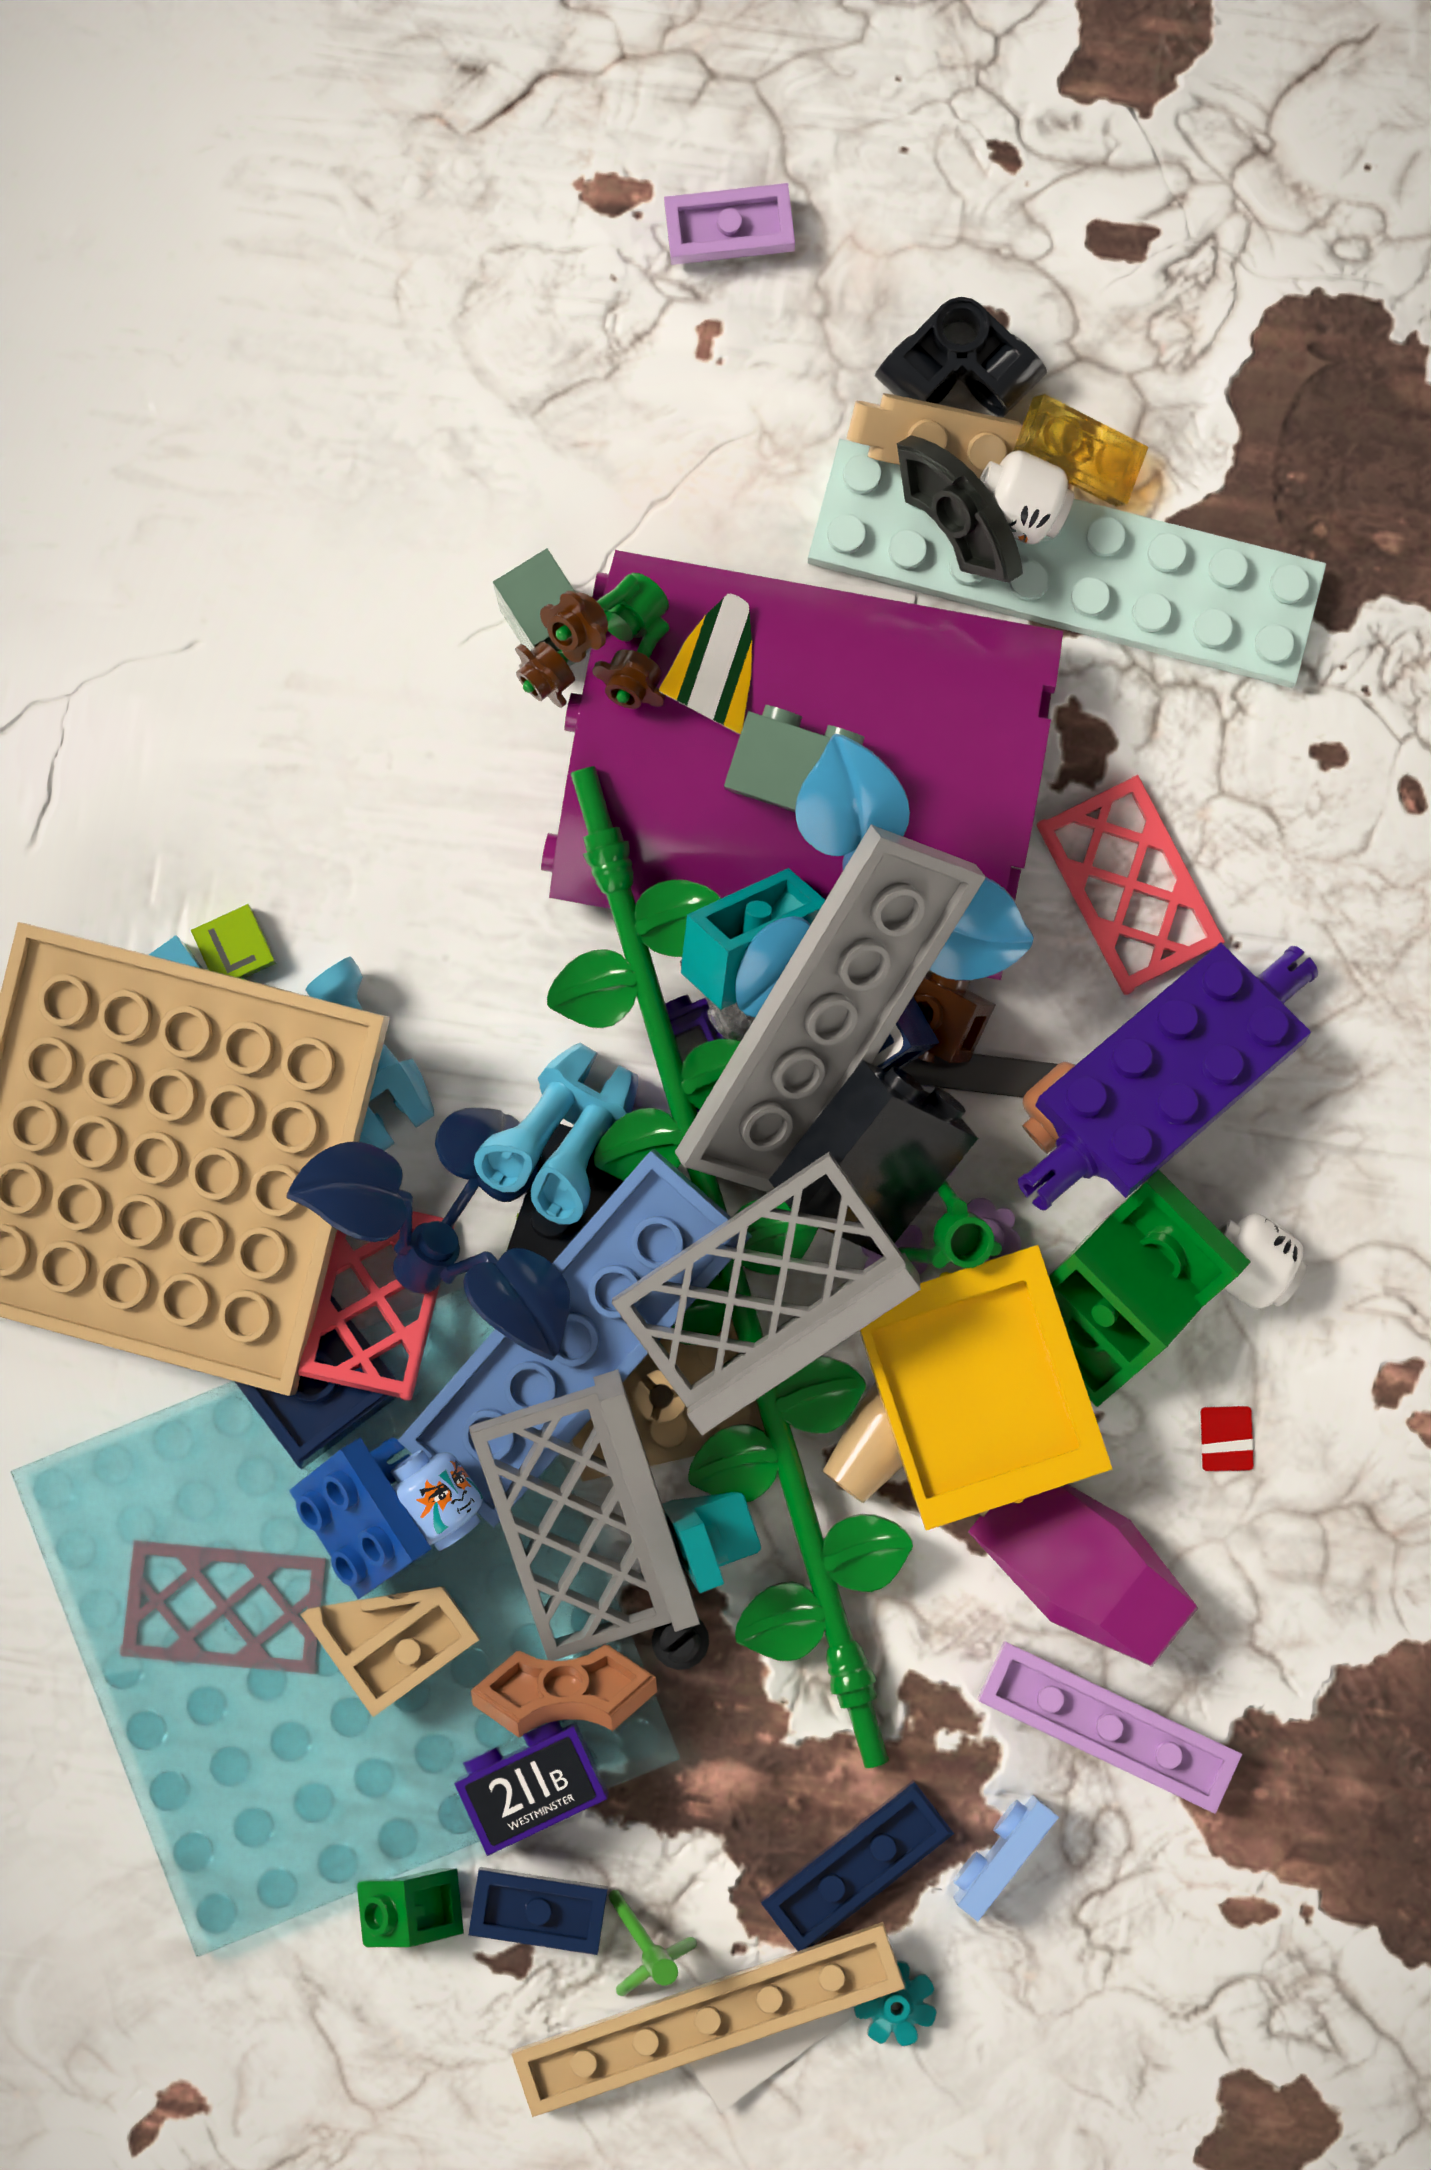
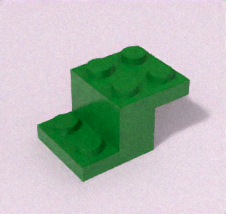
M1160 1170L1148 1178L1093 1229L1049 1275L1089 1399L1096 1407H1099L1166 1349L1201 1308L1236 1279L1251 1263Z

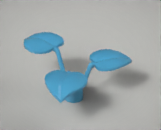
M834 734L830 738L820 759L802 783L795 807L796 822L804 839L816 850L831 856L844 855L842 862L843 870L870 825L904 836L910 815L907 795L892 770L872 751L840 734ZM987 877L985 878L929 969L930 971L954 980L980 979L1007 969L1025 955L1032 946L1033 934L1024 922L1014 899L1005 888ZM796 916L778 919L765 926L752 939L740 962L735 985L737 1005L739 1010L745 1015L756 1017L809 929L811 924L807 920Z

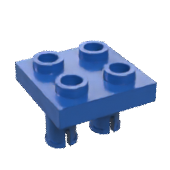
M360 1437L340 1449L288 1490L296 1502V1509L300 1519L309 1529L315 1531L331 1556V1564L337 1577L344 1584L350 1586L357 1599L373 1591L432 1549L391 1486V1484L396 1482L390 1473L391 1470L410 1456V1454H407L392 1464L387 1463L394 1455L405 1449L398 1442V1439L389 1438L379 1447L369 1451Z

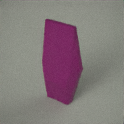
M1069 1484L1027 1497L1021 1503L1012 1502L991 1509L984 1517L980 1516L968 1531L1051 1623L1150 1667L1154 1666L1198 1610L1197 1605L1130 1519Z

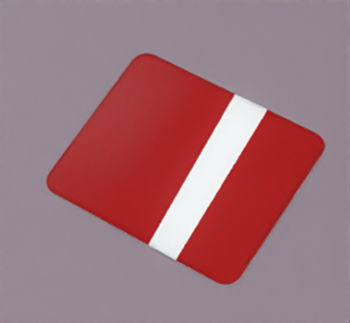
M1248 1406L1203 1407L1200 1411L1203 1470H1252L1254 1463L1251 1408Z

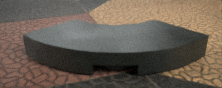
M911 435L897 443L905 502L925 511L946 534L954 548L960 571L1008 583L1023 574L1022 563L1012 530L995 498L975 473L949 451L926 439Z

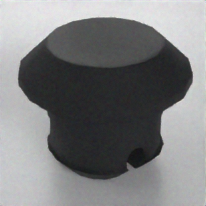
M699 1619L700 1624L676 1632L672 1623L654 1628L652 1648L658 1660L665 1666L676 1670L689 1669L699 1664L705 1657L709 1647V1634L704 1623Z

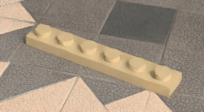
M881 1922L514 2049L511 2055L531 2115L535 2117L905 1989V1984L884 1923Z

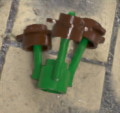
M640 573L628 574L615 589L598 601L585 593L566 591L560 596L559 604L556 606L552 604L544 606L540 611L541 621L547 628L550 639L560 650L557 652L543 641L531 651L523 644L515 648L521 660V664H519L520 669L516 671V675L523 685V690L530 693L538 701H543L548 696L556 706L562 708L567 704L562 692L575 681V676L567 663L569 661H582L586 657V650L589 648L598 650L606 643L607 631H609L613 636L622 641H631L633 638L643 637L637 651L619 650L614 654L610 664L605 661L595 663L592 672L595 677L606 684L605 693L607 697L617 705L629 709L639 708L642 703H648L655 707L662 706L666 695L657 688L662 672L650 656L657 642L670 629L668 623L661 618L669 608V602L664 591L649 577Z

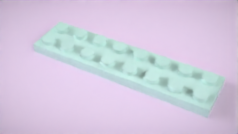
M839 439L808 555V564L1293 688L1296 684L1326 563L1074 499L1063 527L1054 538L1045 536L1036 544H1025L1015 539L1023 569V574L1008 583L962 572L959 569L954 548L946 534L925 511L905 502L900 465L868 457L870 446Z

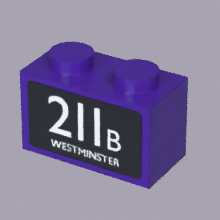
M559 1721L540 1725L523 1735L526 1746L503 1756L499 1747L496 1746L463 1762L467 1774L459 1777L454 1785L487 1856L608 1798L609 1792L577 1722L562 1728Z

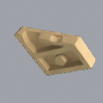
M444 1586L312 1607L300 1614L372 1717H375L481 1639Z

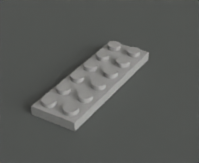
M870 825L677 1147L675 1154L683 1167L766 1192L774 1189L769 1181L770 1177L862 1060L872 1063L985 880L986 876L976 864Z

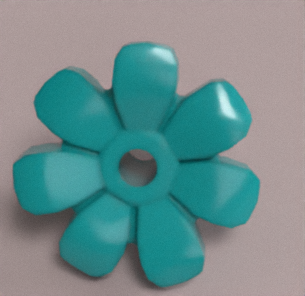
M897 1960L905 1989L854 2006V2012L859 2019L872 2018L867 2029V2035L877 2043L882 2044L886 2042L891 2032H893L901 2046H908L918 2040L915 2024L929 2027L935 2021L936 2009L934 2006L923 2002L925 1998L933 1994L934 1986L926 1974H920L910 1980V1967L908 1963ZM895 2002L902 2004L898 2010L891 2009V2005Z

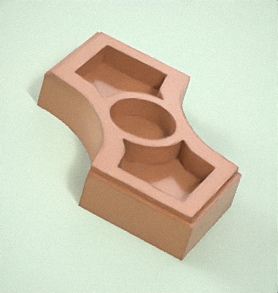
M605 1644L586 1656L563 1661L537 1659L524 1652L516 1651L471 1690L473 1706L520 1738L540 1725L559 1720L589 1721L613 1731L657 1692V1684L654 1675L611 1646Z

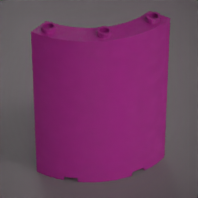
M615 550L609 574L597 572L592 598L598 601L615 589L628 574L640 573L657 583L664 591L669 602V608L661 618L668 623L670 629L657 642L650 656L662 672L657 688L661 686L685 640L703 617L727 594L739 596L749 605L752 634L751 681L744 722L748 711L762 715L765 705H770L802 716L799 728L823 736L828 725L864 736L863 746L873 751L892 770L907 795L910 815L903 837L976 864L987 878L1005 888L1015 901L1021 868H1025L1051 723V719H1048L1051 693H1055L1063 631ZM607 631L605 645L598 650L591 648L582 695L571 693L568 701L564 731L574 732L575 735L558 835L547 834L541 863L542 871L552 872L549 898L610 909L607 896L596 885L595 878L591 874L592 869L583 857V854L587 853L583 837L587 836L588 832L570 774L583 768L595 766L613 828L620 827L624 841H629V858L632 861L634 873L631 889L635 903H637L640 896L648 888L669 880H688L707 886L721 898H724L787 868L791 869L826 900L843 872L842 862L844 855H827L810 845L799 831L795 812L725 790L724 784L741 734L726 728L666 696L663 705L659 707L642 703L639 708L629 709L611 701L605 693L606 684L594 676L592 669L598 661H605L610 664L614 654L619 650L637 651L643 637L633 638L631 641H622ZM1003 971L985 978L1001 980Z

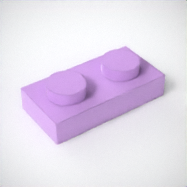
M788 183L664 197L671 265L795 251Z

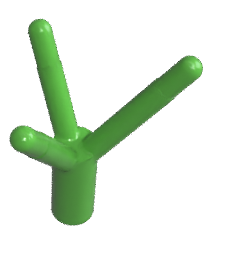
M612 1890L608 1898L643 1952V1965L617 1985L616 1993L619 1996H626L650 1976L659 1985L667 1986L672 1984L678 1976V1967L674 1960L695 1949L697 1946L696 1939L687 1937L666 1949L654 1944L618 1890Z

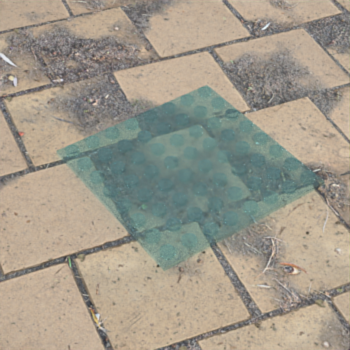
M464 1288L436 1299L412 1400L404 1401L396 1397L302 1470L296 1465L237 1384L232 1381L10 1471L196 1957L357 1892V1884L360 1881L389 1879L479 1842L478 1835L454 1785L459 1777L467 1774L463 1762L496 1746L499 1747L503 1756L526 1746L523 1736L517 1737L473 1706L471 1690L516 1651L524 1652L537 1659L548 1660L501 1522L493 1528L484 1518L476 1513L481 1521L464 1537L441 1551H438L434 1544L430 1545L432 1549L360 1598L366 1599L444 1586L481 1637L479 1641L375 1717H372L300 1615L312 1607L360 1599H357L350 1586L344 1584L337 1577L331 1564V1556L315 1531L309 1529L300 1519L296 1509V1502L288 1490L340 1449L360 1437L369 1451L379 1447L389 1438L399 1439L488 1338L495 1328L488 1324L474 1310L467 1299ZM421 1305L397 1314L404 1327L418 1320ZM386 1320L359 1330L371 1346L394 1333ZM399 1344L379 1357L396 1380L403 1381L409 1355L402 1344ZM405 1448L394 1455L387 1463L392 1464L407 1454L412 1455V1453ZM560 1455L539 1477V1479L558 1488L561 1487L567 1476ZM529 1489L511 1510L515 1517L538 1527L553 1499ZM564 1505L549 1532L579 1545L589 1527L582 1512ZM520 1533L524 1548L526 1549L532 1538ZM594 1542L590 1550L599 1554ZM542 1544L531 1563L533 1573L558 1583L572 1556ZM583 1562L569 1589L598 1601L610 1580L607 1572ZM539 1590L545 1606L551 1595ZM615 1595L609 1607L622 1612ZM561 1601L550 1620L555 1639L581 1631L591 1613ZM602 1618L600 1624L605 1623V1622H609V1621H607V1620H605V1619ZM632 1635L606 1644L645 1669ZM603 1645L576 1654H572L554 1661H563L580 1658L590 1654L591 1652L595 1651ZM655 1694L613 1731L589 1721L559 1720L562 1728L577 1722L607 1789L681 1759Z

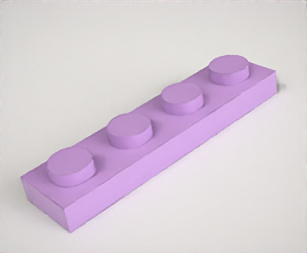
M1003 1641L977 1698L979 1702L1214 1814L1217 1812L1242 1756L1241 1753L1006 1641Z

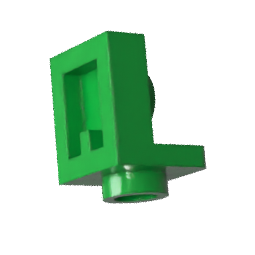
M457 1868L434 1869L395 1879H369L360 1881L357 1884L362 1942L367 1948L414 1947L464 1934Z

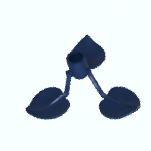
M464 1108L447 1116L436 1133V1151L441 1163L449 1172L457 1177L467 1179L468 1182L442 1222L432 1221L417 1226L413 1232V1196L411 1193L399 1189L403 1178L402 1168L393 1156L376 1146L363 1142H345L329 1147L309 1160L292 1182L286 1195L287 1199L309 1208L329 1225L348 1236L363 1241L378 1242L387 1240L399 1231V1240L394 1246L397 1256L393 1262V1272L398 1282L409 1291L420 1294L434 1291L442 1280L446 1284H451L458 1275L467 1272L463 1280L467 1299L474 1310L488 1324L516 1344L541 1357L552 1361L559 1353L570 1311V1291L565 1278L555 1265L533 1251L523 1248L509 1249L499 1260L491 1252L484 1251L455 1263L460 1254L458 1236L452 1227L478 1187L497 1201L511 1202L520 1198L528 1191L537 1175L538 1162L522 1188L516 1192H501L491 1188L476 1172L474 1165L476 1152L491 1135L519 1125L520 1122L513 1116L504 1114L501 1110L489 1108Z

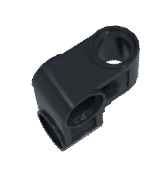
M957 297L943 303L913 335L903 340L887 356L874 376L894 395L940 404L960 379L982 406L995 416L1003 418L1047 374V369L1038 355L1025 342L1011 334L980 303L972 298ZM952 322H966L973 327L977 337L968 344H954L947 339L943 330Z

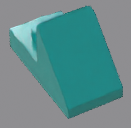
M731 1492L690 1497L662 1503L682 1566L699 1593L724 1584L719 1567L757 1554L761 1550V1544L745 1496L742 1493Z

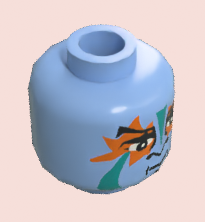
M421 1449L391 1470L390 1473L397 1481L392 1487L398 1495L400 1502L407 1509L429 1545L434 1544L438 1551L454 1544L480 1523L481 1520L476 1513L482 1505L483 1497L452 1453H439L428 1458L423 1449Z

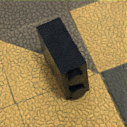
M862 1060L770 1177L769 1181L776 1188L830 1152L895 1243L979 1138L961 1118L966 1110L952 1095L938 1087H935L931 1093L923 1090L922 1086L911 1075L899 1067L892 1066L887 1072ZM827 1174L802 1190L799 1206L800 1213L837 1219L841 1194ZM793 1196L785 1201V1203L788 1205L790 1209L792 1207ZM848 1205L845 1221L861 1223ZM821 1228L832 1234L835 1232V1230ZM848 1232L842 1233L843 1239L884 1256L870 1236Z

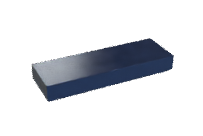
M912 1780L761 1899L760 1902L797 1951L812 1947L954 1835V1832L914 1780Z

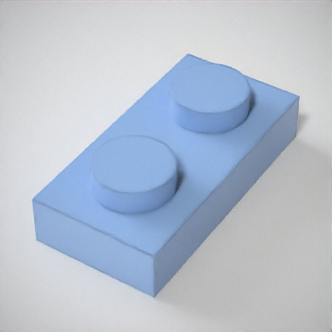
M1034 1795L1031 1796L1025 1805L1018 1800L1014 1801L995 1825L993 1831L1000 1838L986 1856L983 1857L976 1851L954 1878L953 1883L960 1888L953 1897L956 1904L978 1922L1059 1817Z

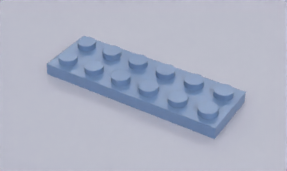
M656 1149L651 1150L552 1263L562 1273L570 1291V1311L562 1345L556 1357L552 1361L521 1347L494 1329L398 1439V1442L412 1454L423 1449L428 1458L439 1453H452L481 1492L483 1502L477 1513L494 1528L500 1523V1519L482 1470L469 1426L595 1386L593 1377L617 1369L619 1370L622 1382H624L648 1353L613 1306L612 1298L732 1217ZM748 1231L746 1234L745 1244L752 1237V1235ZM739 1233L721 1245L737 1248ZM706 1254L693 1263L690 1285L707 1288L732 1258ZM685 1269L669 1279L668 1282L683 1284ZM652 1291L633 1305L647 1324L672 1328L676 1323L680 1295ZM687 1297L685 1312L697 1298ZM586 1409L561 1417L551 1436L570 1443L590 1421L589 1410ZM544 1423L533 1427L538 1430H541ZM516 1433L488 1441L495 1459L517 1469L522 1465L534 1443ZM545 1447L530 1475L539 1478L560 1453ZM500 1476L505 1492H507L512 1481ZM524 1486L522 1487L511 1509L523 1497V1495L529 1490V1488Z

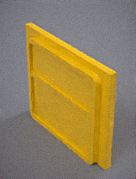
M1039 1245L986 1261L974 1268H965L953 1273L943 1272L937 1278L920 1283L921 1290L860 1330V1336L925 1531L1012 1502L1021 1503L1027 1497L1112 1470L1111 1462Z

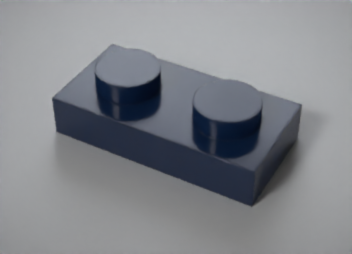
M480 1867L478 1869L468 1935L598 1955L608 1886Z

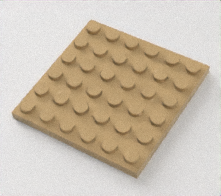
M18 922L0 992V1317L283 1395H295L300 1380L298 1375L299 1364L314 1324L337 1229L329 1225L309 1208L287 1199L286 1195L301 1169L318 1153L340 1143L359 1142L390 1017Z

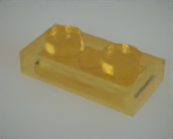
M1046 394L1033 397L1013 452L1018 450L1025 451L1062 468L1067 475L1069 484L1118 507L1127 505L1148 446Z

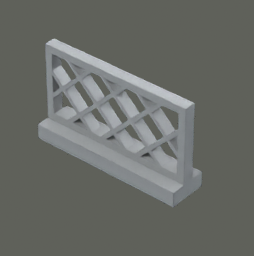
M828 1152L613 1297L612 1304L686 1405L689 1419L700 1434L704 1435L921 1290L919 1273L906 1254H902L832 1154ZM825 1174H827L841 1194L837 1219L799 1212L802 1190ZM793 1196L791 1211L776 1208ZM848 1205L861 1223L845 1221ZM761 1217L789 1222L783 1256L744 1249L748 1226ZM796 1223L835 1230L829 1264L790 1257ZM843 1232L870 1236L884 1255L864 1270L837 1266ZM739 1233L737 1248L721 1245ZM706 1254L734 1259L729 1291L724 1292L691 1286L690 1280L693 1263ZM742 1260L780 1267L774 1300L736 1294ZM685 1269L683 1284L668 1282L669 1279ZM788 1269L826 1275L822 1298L810 1306L782 1302ZM834 1277L849 1279L832 1291ZM652 1291L680 1295L675 1328L647 1324L633 1304ZM687 1297L726 1304L720 1337L682 1330ZM733 1306L772 1312L768 1334L755 1343L728 1338ZM780 1313L794 1316L777 1328ZM658 1338L672 1340L670 1355ZM679 1342L718 1348L714 1370L691 1385L676 1365ZM725 1350L740 1352L723 1364Z
M618 1369L593 1377L595 1386L469 1426L470 1434L546 1657L551 1661L668 1623H672L675 1632L700 1624L684 1569ZM586 1409L589 1410L594 1428L582 1449L551 1436L561 1417ZM544 1423L541 1430H538L533 1427ZM516 1433L534 1443L522 1465L517 1469L495 1459L488 1441ZM599 1443L605 1460L593 1455ZM545 1447L575 1460L560 1488L530 1475ZM586 1466L608 1475L612 1479L613 1486L601 1507L571 1494ZM500 1476L512 1481L507 1492H505ZM523 1486L553 1499L538 1527L515 1517L511 1510ZM618 1500L624 1517L612 1512ZM564 1505L594 1518L579 1545L549 1532ZM605 1523L630 1534L632 1542L620 1563L590 1550ZM520 1533L532 1538L526 1549L524 1548ZM542 1544L572 1556L558 1583L539 1576L532 1571L531 1563ZM636 1558H638L642 1573L631 1569ZM583 1562L613 1575L598 1601L569 1589ZM624 1580L649 1591L653 1604L652 1608L630 1615L609 1606ZM539 1590L551 1595L545 1606ZM561 1601L591 1613L581 1631L555 1639L550 1620ZM602 1618L605 1619V1620H607V1621H609V1622H605V1623L600 1624Z

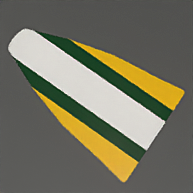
M727 594L703 617L685 640L667 676L659 687V691L664 695L738 734H741L752 664L749 605L745 600L734 594Z

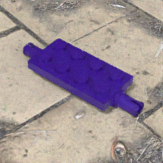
M1220 942L1038 1097L1035 1106L1053 1124L1059 1138L1056 1140L1057 1148L1028 1173H1024L1018 1178V1185L1023 1194L1028 1198L1038 1190L1039 1196L1033 1200L1032 1204L1045 1211L1080 1178L1090 1179L1093 1176L1107 1179L1125 1198L1128 1197L1307 1041L1311 1031L1284 1003L1308 982L1318 977V969L1314 961L1309 957L1298 966L1296 961L1305 952L1297 946H1290L1281 957L1256 977Z

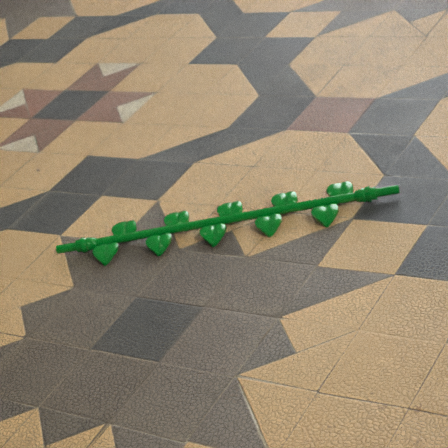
M591 766L570 773L588 835L583 837L587 853L583 854V857L592 869L591 874L595 878L596 885L607 896L624 957L616 951L608 949L592 950L579 955L570 961L554 979L548 991L547 1005L553 1011L579 1024L591 1028H605L621 1021L631 1011L637 997L672 1117L667 1112L653 1107L638 1109L625 1114L615 1121L601 1138L595 1150V1166L625 1181L653 1149H656L678 1169L681 1162L675 1151L698 1114L696 1107L699 1110L701 1109L741 1041L717 1039L705 1042L695 1047L688 1054L685 1061L682 1062L649 948L662 955L682 957L687 914L722 898L707 886L688 880H669L648 888L640 896L637 903H635L631 889L634 873L632 861L629 858V841H624L620 827L613 828L596 768ZM687 1168L691 1182L727 1213L717 1177ZM753 1200V1201H751L750 1203H748V1204L742 1206V1207L735 1213V1215H736L737 1213H739L740 1211H742L743 1209H745L746 1207H748L749 1205H751L752 1203H754L755 1201H757V1200ZM785 1202L776 1207L791 1211ZM761 1217L748 1226L747 1231L752 1237L746 1242L744 1249L783 1256L789 1222ZM796 1223L790 1257L803 1258L819 1229L818 1227ZM731 1259L719 1273V1276L717 1275L709 1284L708 1289L729 1291L734 1259ZM742 1260L736 1294L752 1296L743 1266L748 1270L766 1275H779L780 1267ZM696 1299L684 1313L682 1330L717 1336L722 1330L726 1304ZM734 1305L731 1318L738 1340L755 1343L763 1338L764 1335L756 1309ZM679 1342L685 1345H696L691 1343ZM820 1356L756 1399L765 1433L760 1428L749 1424H737L719 1430L696 1453L689 1468L688 1480L692 1486L708 1494L739 1492L745 1496L746 1502H751L763 1495L771 1487L778 1473L812 1591L810 1588L797 1582H781L767 1587L758 1593L742 1612L736 1626L735 1639L738 1644L778 1661H794L810 1653L821 1641L825 1632L829 1646L826 1653L828 1674L831 1676V1694L837 1695L840 1708H847L864 1767L874 1768L889 1762L872 1700L877 1698L873 1684L877 1681V1678L868 1666L869 1662L865 1657L864 1650L853 1639L837 1584L859 1592H873L882 1589L894 1579L902 1568L913 1548V1540L908 1532L896 1522L875 1514H858L846 1517L836 1522L828 1531L826 1537L823 1538L791 1426L810 1433L825 1434L834 1431L843 1425L852 1414L865 1391L866 1381L861 1373L850 1364L829 1356Z

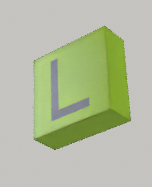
M249 904L190 930L210 971L244 979L277 964Z

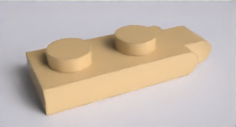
M883 393L880 405L865 401H855L847 439L852 442L869 445L867 456L870 458L900 465L897 443L911 435L923 438L949 451L980 479L990 461L1000 465L1009 453L1017 451L1023 425L1015 420Z

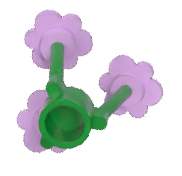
M946 1180L936 1191L946 1204L947 1213L937 1221L934 1228L933 1240L935 1246L932 1249H925L919 1245L922 1241V1232L916 1225H909L895 1242L899 1251L902 1254H906L919 1274L926 1270L928 1263L938 1269L943 1268L950 1261L962 1268H974L986 1261L1017 1252L1021 1249L1020 1236L1012 1229L1015 1223V1216L1011 1210L1007 1208L996 1210L994 1204L986 1198H975L966 1205ZM861 1247L864 1255L869 1257L864 1269L883 1257Z

